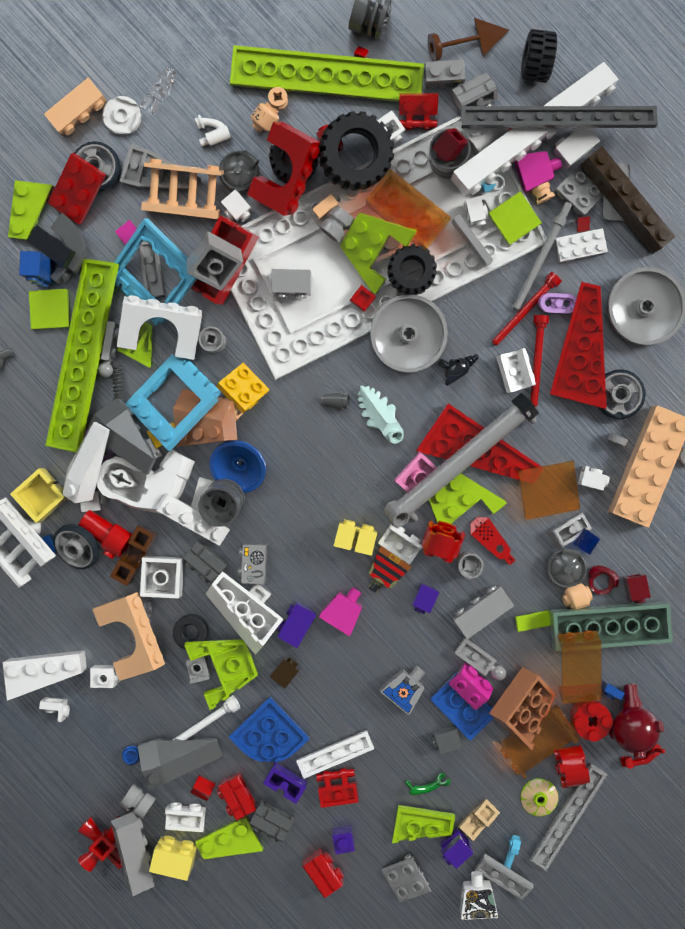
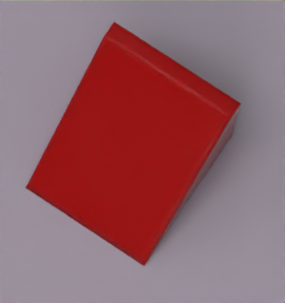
M358 46L354 52V57L367 58L369 50Z
M590 216L580 217L576 220L577 232L590 230Z

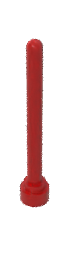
M551 271L545 277V284L492 340L493 345H498L538 303L539 298L554 287L557 288L561 284L562 280L554 272Z
M534 315L533 323L537 327L533 364L536 385L531 387L530 401L535 407L538 405L544 328L549 324V316Z

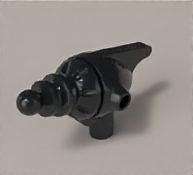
M479 355L466 356L465 359L461 357L451 359L449 362L440 359L438 365L446 369L445 376L448 378L445 381V385L448 386L466 375L470 367L476 363L475 360L479 359Z

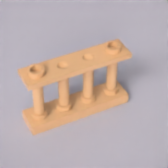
M150 158V162H144V167H151L150 198H148V201L142 202L141 210L213 219L219 218L221 209H216L214 205L217 175H224V170H219V166L208 165L207 168L173 165L162 163L161 159ZM159 168L171 170L169 200H167V203L159 202V199H157ZM178 171L190 172L188 202H186V205H179L178 201H176ZM197 173L209 174L207 204L205 207H197V203H195Z

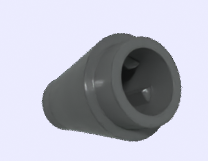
M344 391L322 394L321 396L322 406L339 410L349 408L350 395Z

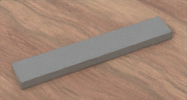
M592 763L587 767L590 783L574 787L529 858L532 863L545 871L549 868L608 775Z

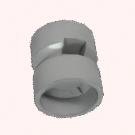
M335 205L329 213L330 218H325L319 228L329 238L339 243L345 235L344 230H349L355 219L344 209Z
M209 326L200 332L199 343L205 351L217 354L224 350L226 337L218 328Z
M470 551L460 554L456 561L458 571L469 579L478 577L484 568L482 559Z
M133 784L119 805L127 811L133 810L134 815L142 820L156 798L149 793L143 794V789Z

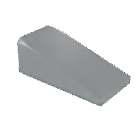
M583 512L550 530L548 535L558 549L568 545L592 528Z

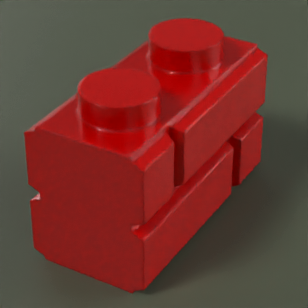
M240 772L219 782L217 793L220 799H224L227 803L226 810L230 817L233 816L235 820H239L256 810L257 804Z
M320 848L303 860L302 867L322 896L326 898L343 886L344 875L339 867L335 868L332 864L333 859L329 852H324Z

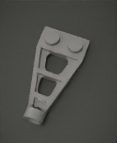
M130 144L120 182L137 188H150L151 179L143 177L145 170L144 162H150V158L161 159L162 163L165 164L173 163L149 149ZM160 169L158 189H169L170 182L163 180L167 169ZM178 171L177 189L189 190L188 180L190 173ZM197 176L196 192L199 191L201 185V177Z

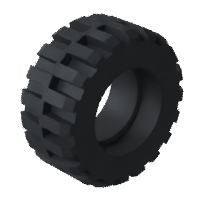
M351 111L346 115L338 116L325 129L320 138L319 164L320 167H323L325 176H329L334 185L338 184L342 189L346 190L348 188L351 191L368 189L370 186L378 183L389 171L392 165L391 161L394 159V141L390 139L392 136L390 131H386L384 128L385 124L382 121L379 123L376 120V116H367L366 112L362 111L360 113ZM355 133L364 136L373 147V159L364 169L354 170L347 167L338 155L339 143L348 134Z

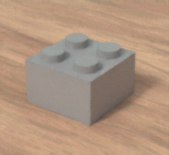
M207 231L186 260L187 272L222 291L243 263L241 249Z

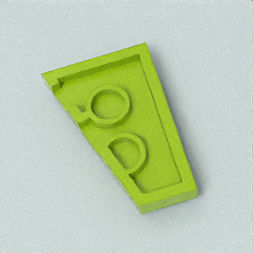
M15 180L8 231L10 239L27 240L32 230L38 223V217L42 209L47 204L46 201L50 192L52 193L54 189L53 185Z
M398 805L392 843H399L401 840L408 839L409 841H414L416 838L450 836L453 832L455 814Z
M247 815L195 841L203 859L260 852L264 848L256 832L251 828L252 825L249 824L250 820Z

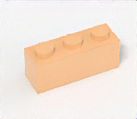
M88 77L44 113V115L64 137L73 133L77 125L86 122L94 111L101 110L107 100Z

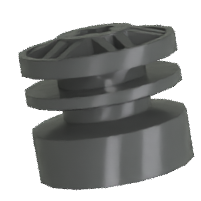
M355 0L348 29L361 33L366 25L368 26V36H371L374 28H376L375 38L380 39L390 19L392 0H385L384 5H381L382 0H376V2H372V0Z
M442 130L430 142L429 163L437 176L443 179H451L453 172L469 161L471 147L468 138L464 133L460 132L468 141L467 145L455 160L445 162L439 159L432 147L445 132V130Z
M227 478L212 482L202 494L198 503L201 517L208 524L216 527L231 524L243 508L245 502L244 492L239 484Z

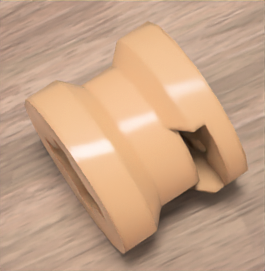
M281 87L271 89L268 94L269 103L278 111L287 107L288 96L286 91Z
M545 182L531 190L532 194L537 198V205L543 204L555 197L554 192L550 190L549 182Z

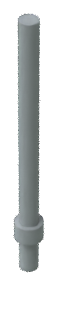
M565 202L560 214L556 215L553 221L554 225L513 305L514 308L520 310L561 227H564L567 221L566 217L572 207L571 203Z

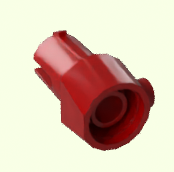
M91 510L85 513L78 526L89 531L95 537V540L102 544L101 548L105 550L103 554L112 560L115 556L120 558L129 546L128 542L132 536L130 532L118 524H112Z

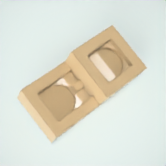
M485 799L460 823L458 828L471 841H474L485 827L490 826L500 812Z

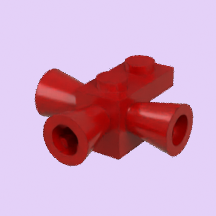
M90 817L77 831L93 841L88 848L89 850L78 857L79 864L86 871L92 872L99 859L103 862L107 857L120 870L122 864L112 826L110 829L106 827L101 832L95 821Z

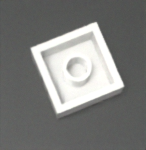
M142 557L140 596L180 598L183 590V558Z

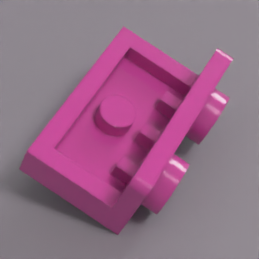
M467 662L460 667L457 675L449 682V685L475 710L489 700L494 689L489 681L485 680Z

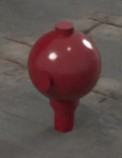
M627 684L623 686L625 693L623 710L616 715L612 728L609 731V736L611 739H615L623 750L633 753L634 758H646L645 752L654 748L659 740L660 732H664V724L661 720H657L652 712L643 708L642 701H640L638 696L637 684Z

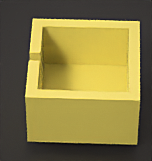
M45 468L37 469L10 494L35 523L43 522L68 499L63 496L62 486L54 484L56 480Z
M344 519V522H339L334 546L347 550L353 548L355 552L372 556L377 531L374 530V526L363 524L360 527L355 525V521Z
M161 836L154 849L149 872L187 881L193 868L197 846L189 840L178 841L172 836Z

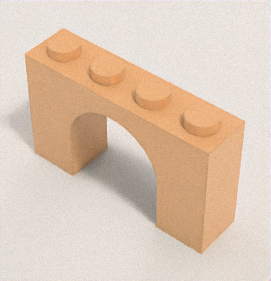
M138 592L92 609L99 627L112 622H122L132 630L135 636L136 647L134 653L113 662L119 681L153 671L165 665Z

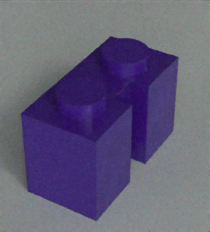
M297 601L295 605L291 604L286 612L289 615L286 622L281 621L276 630L279 632L278 638L296 648L300 645L317 614L314 610Z
M274 762L265 776L263 784L274 791H277L278 788L284 791L283 796L296 804L306 789L307 781L279 763Z
M458 827L453 830L452 835L446 836L440 841L442 858L449 866L452 864L456 869L474 854L470 840Z

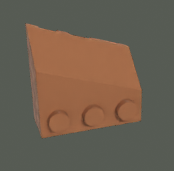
M182 389L173 407L175 427L201 401L190 390ZM217 397L219 401L178 442L177 447L237 440L233 401Z
M522 667L489 714L510 735L532 750L534 747L532 741L535 734L539 735L541 731L539 725L542 718L547 716L556 694L539 675Z

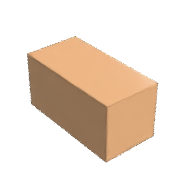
M330 194L312 210L321 221L332 211L335 205L339 206V203Z

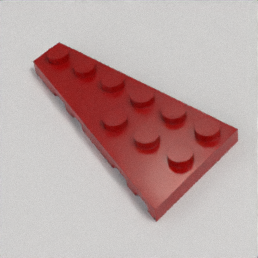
M581 282L550 394L607 409L601 286Z
M448 403L416 451L447 460L480 433L484 427ZM500 440L470 465L474 468L531 484L535 482L543 470L542 466L503 440Z

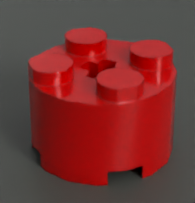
M430 521L421 543L424 549L423 553L430 557H440L443 561L452 563L453 559H456L459 555L465 533L463 531L461 533L456 531L457 527L450 523L438 521V524H433V521Z
M580 699L570 710L571 725L586 740L592 742L601 740L608 735L612 728L613 719L611 713L596 699ZM592 717L593 721L590 722L588 718Z
M581 745L553 750L555 761H558L555 764L557 775H561L560 784L562 789L590 783L588 768L586 769L584 760L586 758Z

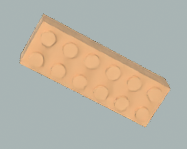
M658 405L651 406L608 510L609 513L649 528L685 441V416Z

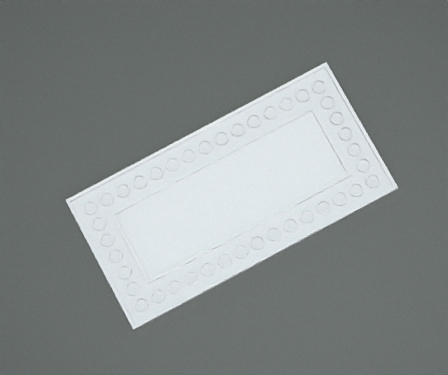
M461 115L393 149L394 159L391 161L392 165L389 171L374 186L372 185L364 190L351 191L348 188L346 190L342 189L340 185H334L329 181L300 196L298 209L293 215L283 216L272 210L242 225L243 228L258 235L259 239L234 283L231 292L275 380L369 334L373 318L379 308L390 299L405 295V293H399L396 288H393L391 281L388 279V264L392 254L397 249L389 251L383 247L371 267L387 279L378 294H374L376 296L375 300L365 312L349 301L361 285L371 293L373 292L339 246L344 237L337 243L319 228L325 218H330V215L328 214L320 221L312 209L330 194L337 200L339 207L348 212L354 219H356L359 213H364L384 219L387 222L417 230L408 246H411V244H415L418 247L419 245L424 246L423 249L430 250V254L434 255V261L437 263V273L430 288L426 289L422 294H417L431 302L544 245L547 237L541 225L509 246L489 215L486 216V225L475 228L474 225L469 226L464 207L466 199L485 195L483 205L487 206L488 213L520 191L528 201L512 167L504 173L500 171L496 174L497 177L487 184L496 183V186L490 193H484L480 189L474 195L470 193L466 197L451 179H443L437 176L431 169L429 163L431 140L438 132L445 129L456 128L461 132L463 129L461 128ZM471 149L469 160L475 156ZM371 161L355 168L354 170H361L366 168L371 163ZM457 214L461 215L492 257L493 262L485 268L452 224L451 221ZM400 243L398 248H403V244ZM407 260L401 265V274L408 280H418L423 275V267L418 261ZM272 269L311 270V296H307L306 299H296L295 295H287V298L284 299L276 298V295L271 293Z

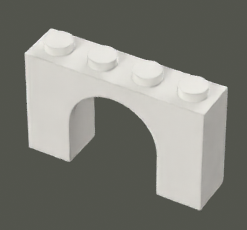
M124 296L117 347L136 350L139 330L142 324L150 318L162 317L171 321L178 331L175 357L194 360L202 310L195 306L182 307L172 302L165 304L155 299L142 300L137 296Z

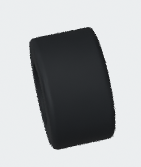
M196 614L183 616L175 623L173 628L174 641L183 649H185L184 643L206 641L209 635L207 622ZM187 625H194L198 629L196 638L188 639L185 637L184 628Z

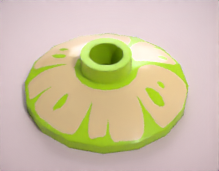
M535 778L523 786L520 793L521 803L529 814L545 816L556 808L558 792L550 781L543 778ZM538 797H544L542 802L537 801Z

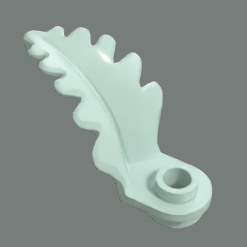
M360 386L358 401L362 403L359 404V407L366 408L361 414L363 417H370L366 422L367 426L380 429L386 440L390 443L397 444L401 442L404 432L395 419L396 407L393 404L386 406L387 397L379 399L380 392L377 391L374 394V388L369 390V386Z

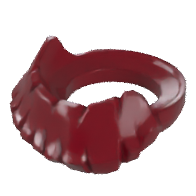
M597 565L590 569L589 586L596 594H608L613 588L618 587L619 576L610 568ZM600 574H605L609 577V585L603 590L596 589L593 584L594 579Z

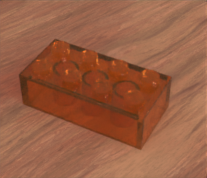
M391 169L366 199V205L385 221L417 230L411 241L418 247L419 245L424 246L423 249L425 250L432 246L452 218Z

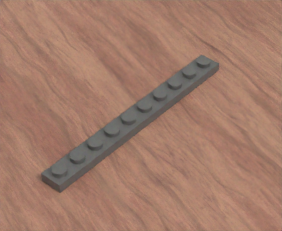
M461 106L460 109L461 128H656L658 125L657 106Z

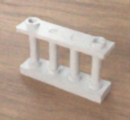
M5 497L0 500V520L8 529L0 536V566L20 588L32 579L28 573L37 564L43 566L56 555ZM14 535L20 544L10 553L3 544ZM26 549L33 558L22 568L16 561V558Z

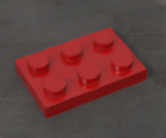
M70 154L48 204L77 224H82L106 174L77 154Z

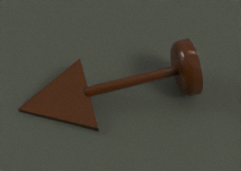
M474 18L478 35L441 43L436 33L428 34L429 54L433 61H438L442 58V48L479 40L482 55L484 56L509 29Z

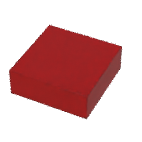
M361 285L349 301L365 312L376 296Z

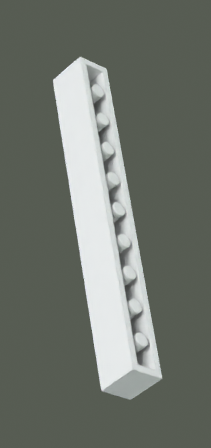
M603 62L544 106H595L600 102L602 96H609L616 89L615 85L619 79ZM512 128L456 169L451 180L465 197L470 193L474 195L481 189V185L485 182L487 184L492 182L497 177L496 174L500 171L503 173L512 166L511 163L515 160H522L527 155L526 152L530 149H537L542 144L541 141L545 138H552L559 128Z

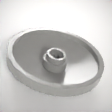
M650 267L635 269L621 277L609 294L607 311L610 323L623 339L633 344L648 346L661 343L672 337L684 321V291L679 282L663 270ZM643 305L647 307V310L644 311L642 309Z
M401 295L387 301L375 314L370 329L371 344L378 358L388 367L401 372H417L431 366L443 353L448 337L446 320L440 309L430 300L418 295ZM407 330L411 332V336L409 338H407V336L404 335L405 331Z

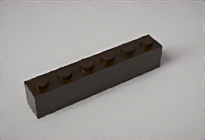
M603 146L580 164L581 168L651 254L662 249L676 237Z

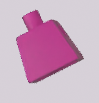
M546 151L528 153L522 160L514 161L525 195L545 182L550 183L554 179L553 171L562 169L561 159L549 160Z
M351 587L347 595L339 591L320 612L319 617L350 637L362 609V605L356 602L361 592L354 587Z

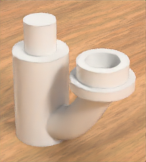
M200 115L195 118L199 129H205L204 125L216 128L206 133V137L199 139L202 147L208 144L211 147L231 138L227 126L222 122L210 118H201Z

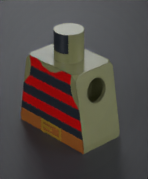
M380 545L368 570V574L373 577L368 588L375 593H378L383 585L391 589L412 566Z

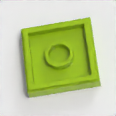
M521 191L488 213L509 246L542 224Z
M68 289L29 291L32 330L70 327Z

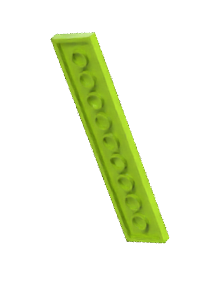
M233 45L230 86L268 90L281 87L289 92L399 102V93H421L424 64Z
M83 259L45 446L77 453L83 441L119 264Z

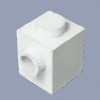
M236 189L221 201L226 209L224 213L229 219H234L239 223L240 221H246L251 216V207Z
M94 665L90 668V688H114L117 682H120L114 665Z

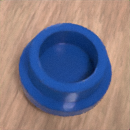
M130 745L123 750L122 758L125 763L134 765L140 761L137 746Z

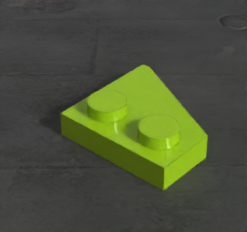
M144 322L139 330L136 350L118 347L117 350L149 368L151 367L152 325Z

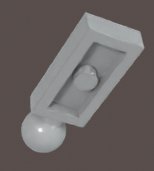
M107 321L101 356L103 363L98 366L97 370L98 374L103 378H108L112 375L113 368L110 363L117 356V347L115 345L119 334V324Z
M464 637L454 651L457 656L486 676L490 671L492 678L496 681H501L506 677L504 667L494 666L497 660L466 637Z

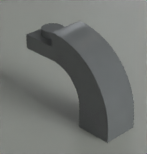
M61 213L50 228L61 236L65 245L75 251L76 254L67 269L59 265L50 276L51 279L60 285L69 280L72 271L78 275L80 274L83 259H86L87 246L83 233L63 213Z

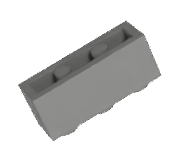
M491 586L485 591L486 594L484 596L474 598L470 601V606L466 609L462 607L454 613L453 620L467 639L514 607V604L501 586Z

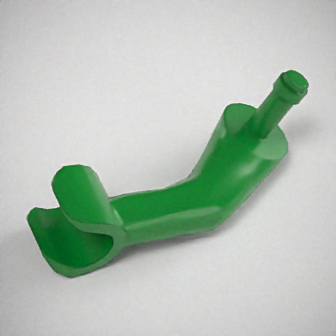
M440 773L436 781L427 785H416L413 787L408 780L405 784L411 789L409 791L410 795L429 793L440 786L447 787L451 781L446 779L445 782H442L445 774Z

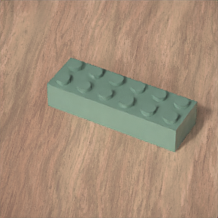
M665 601L591 606L576 610L570 608L549 610L552 648L555 651L673 643L670 604Z

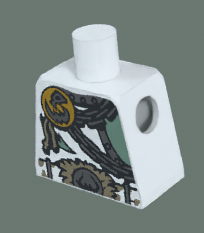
M480 871L471 872V881H464L462 883L459 908L461 920L498 918L490 881L483 880L482 872Z

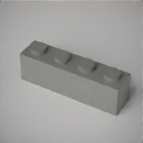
M131 812L112 820L111 825L126 884L132 896L155 887L153 882L155 873L149 872L151 856L148 850L146 851L145 849L147 840L145 835L141 833L143 824L140 817L136 818L134 813Z

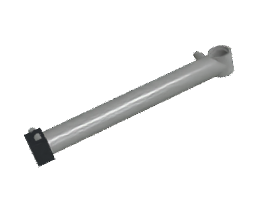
M521 392L511 401L513 405L399 500L389 502L384 512L394 526L401 527L409 519L416 522L418 517L414 512L524 420L531 424L536 423L535 417L539 412L533 403Z

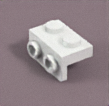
M525 348L496 356L507 393L536 385L529 363V356Z
M390 524L378 544L410 565L417 553L422 549L420 544L422 540L413 534L409 537L404 533L405 529L403 527H396Z
M178 802L168 804L165 809V830L204 832L206 807H201L200 804L183 806Z

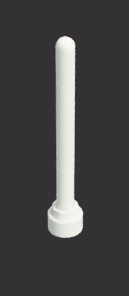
M233 695L230 696L223 703L224 706L174 739L186 740L227 712H236L240 709L239 702Z

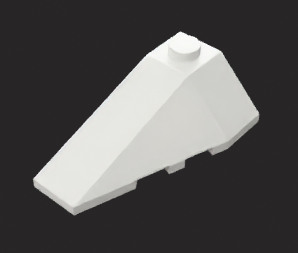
M93 422L67 469L63 496L74 503L93 500L110 431L97 422Z

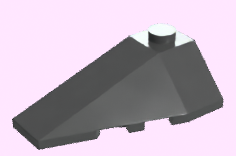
M116 398L94 414L87 430L89 431L93 422H97L109 429L106 447L148 475L157 458L148 441L144 440L141 436L139 424H135L133 421L131 409L120 398Z
M194 738L193 740L154 739L138 745L141 769L148 789L168 783L223 757L217 738Z

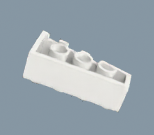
M223 571L206 592L207 597L255 655L283 620L282 617Z
M85 650L9 658L4 661L3 670L7 701L84 672L87 669Z

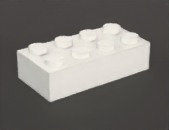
M603 228L559 237L554 241L558 264L603 255L608 252Z

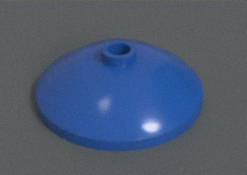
M238 440L226 441L218 445L211 454L209 467L215 480L226 478L233 480L241 486L244 493L251 492L262 484L266 475L265 460L261 453L252 445Z

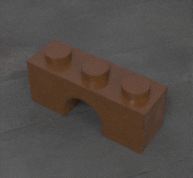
M138 525L128 542L129 546L126 552L118 560L110 577L125 586L130 585L142 564V557L147 555L158 533L143 525Z

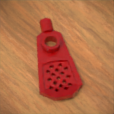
M476 517L470 523V535L499 560L505 559L509 565L516 561L510 555V547L488 517ZM498 545L503 546V550L501 552H497L496 547Z

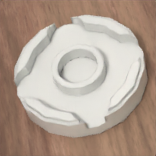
M118 96L113 100H109L103 109L102 115L107 128L114 134L121 136L129 135L136 131L142 117L136 102L125 96Z

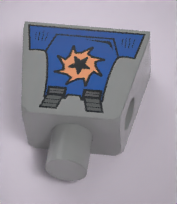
M416 666L411 673L403 668L381 686L380 692L406 714L410 715L424 691V685L419 680L425 672L419 666Z

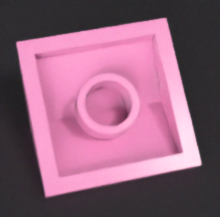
M419 452L394 481L408 492L437 467Z

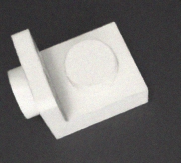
M45 697L40 701L39 709H44L47 713H56L58 711V722L64 721L70 712V706L67 705L68 699Z

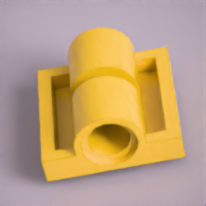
M244 363L239 365L216 385L229 400L233 401L242 414L255 406L270 390Z

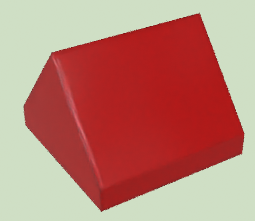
M199 775L190 793L208 801L216 783Z

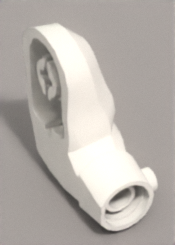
M171 450L168 451L159 466L161 467L155 472L151 470L146 475L122 457H112L101 465L97 488L102 495L117 500L130 508L162 514L155 508L165 493L177 499L180 498L186 482L189 480L195 461Z

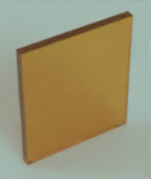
M573 460L518 471L526 520L580 509L575 463Z

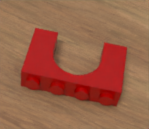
M273 122L266 141L283 149L290 156L293 166L291 178L287 184L280 186L264 176L253 177L247 195L283 216L293 215L298 209L299 198L305 191V183L312 172V164L319 154L321 142L285 122Z

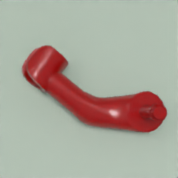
M656 744L654 748L646 753V758L632 760V756H623L620 759L621 765L632 769L634 766L646 765L660 753L664 754L665 749H661L660 745Z

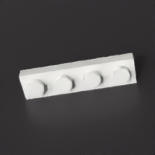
M168 493L164 494L155 508L163 515L219 546L230 531L226 526L216 527L208 524L203 520L198 510Z
M365 730L298 758L296 762L305 779L374 749V745L368 731Z

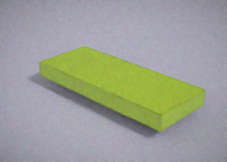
M549 610L515 616L517 632L550 626Z

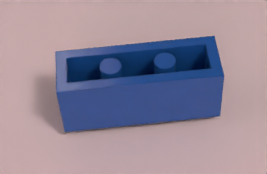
M20 251L19 275L26 278V281H30L31 284L37 285V287L48 288L49 285H55V281L50 276L55 271L56 262L41 252Z

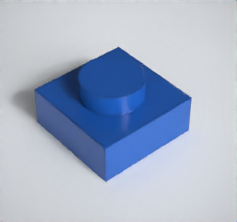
M603 681L600 687L605 691L604 695L613 700L615 697L622 700L625 694L619 688Z

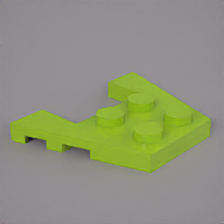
M359 213L339 246L374 294H378L387 279L371 268L390 236L406 247L413 239L417 230L387 222L384 219L368 214Z
M459 474L429 499L437 523L438 521H443L450 524L480 499L493 514L507 504L505 500L463 474Z
M243 639L184 643L190 661L206 655L211 656L222 684L220 687L204 692V697L210 710L214 709L220 701L226 700L235 690L242 688L258 676L248 645Z

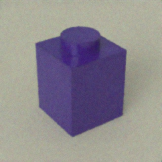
M420 583L412 601V606L415 607L414 610L425 614V612L431 613L439 591Z
M352 826L333 828L332 837L335 854L354 852L355 843Z

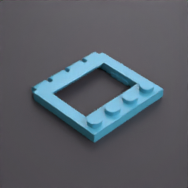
M148 218L143 219L114 262L119 264L115 285L117 287L123 285L120 290L127 297L137 296L142 300H157L125 268L142 242L147 241L152 246V250L157 255H161L171 269L174 268L179 273V277L182 279L178 286L174 287L165 300V304L170 302L179 304L197 278L187 272L186 260L188 257ZM162 317L150 318L156 326L167 321V319Z
M172 354L125 404L167 450L171 451L219 401L217 397L221 392L189 359L175 357ZM172 372L201 399L175 428L147 400L166 381Z

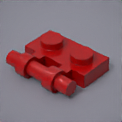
M399 93V115H406V120L399 121L406 130H412V128L429 130L430 128L437 127V120H430V115H438V93ZM413 115H424V120H412Z
M341 768L340 771L329 772L327 770L316 774L317 782L325 781V786L318 787L321 808L359 803L356 781L348 782V777L355 776L354 769L347 770L346 768ZM342 778L341 784L331 785V780Z

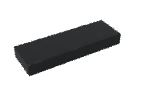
M35 225L27 239V242L65 269L68 268L76 254L75 251L38 225Z

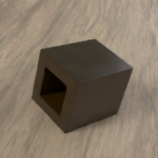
M285 656L273 670L270 678L285 689L299 672V663L294 658H287Z

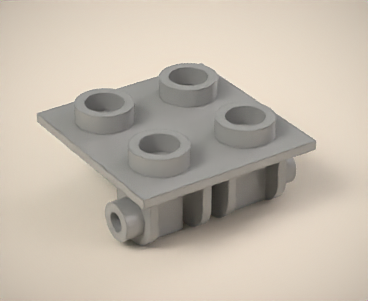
M578 167L555 190L557 196L563 201L567 199L566 202H570L574 206L572 209L578 216L581 215L582 217L603 196L594 182Z
M410 854L404 856L403 861L381 869L399 902L431 892L428 886L429 882L423 876V871H420V866H417L414 856Z

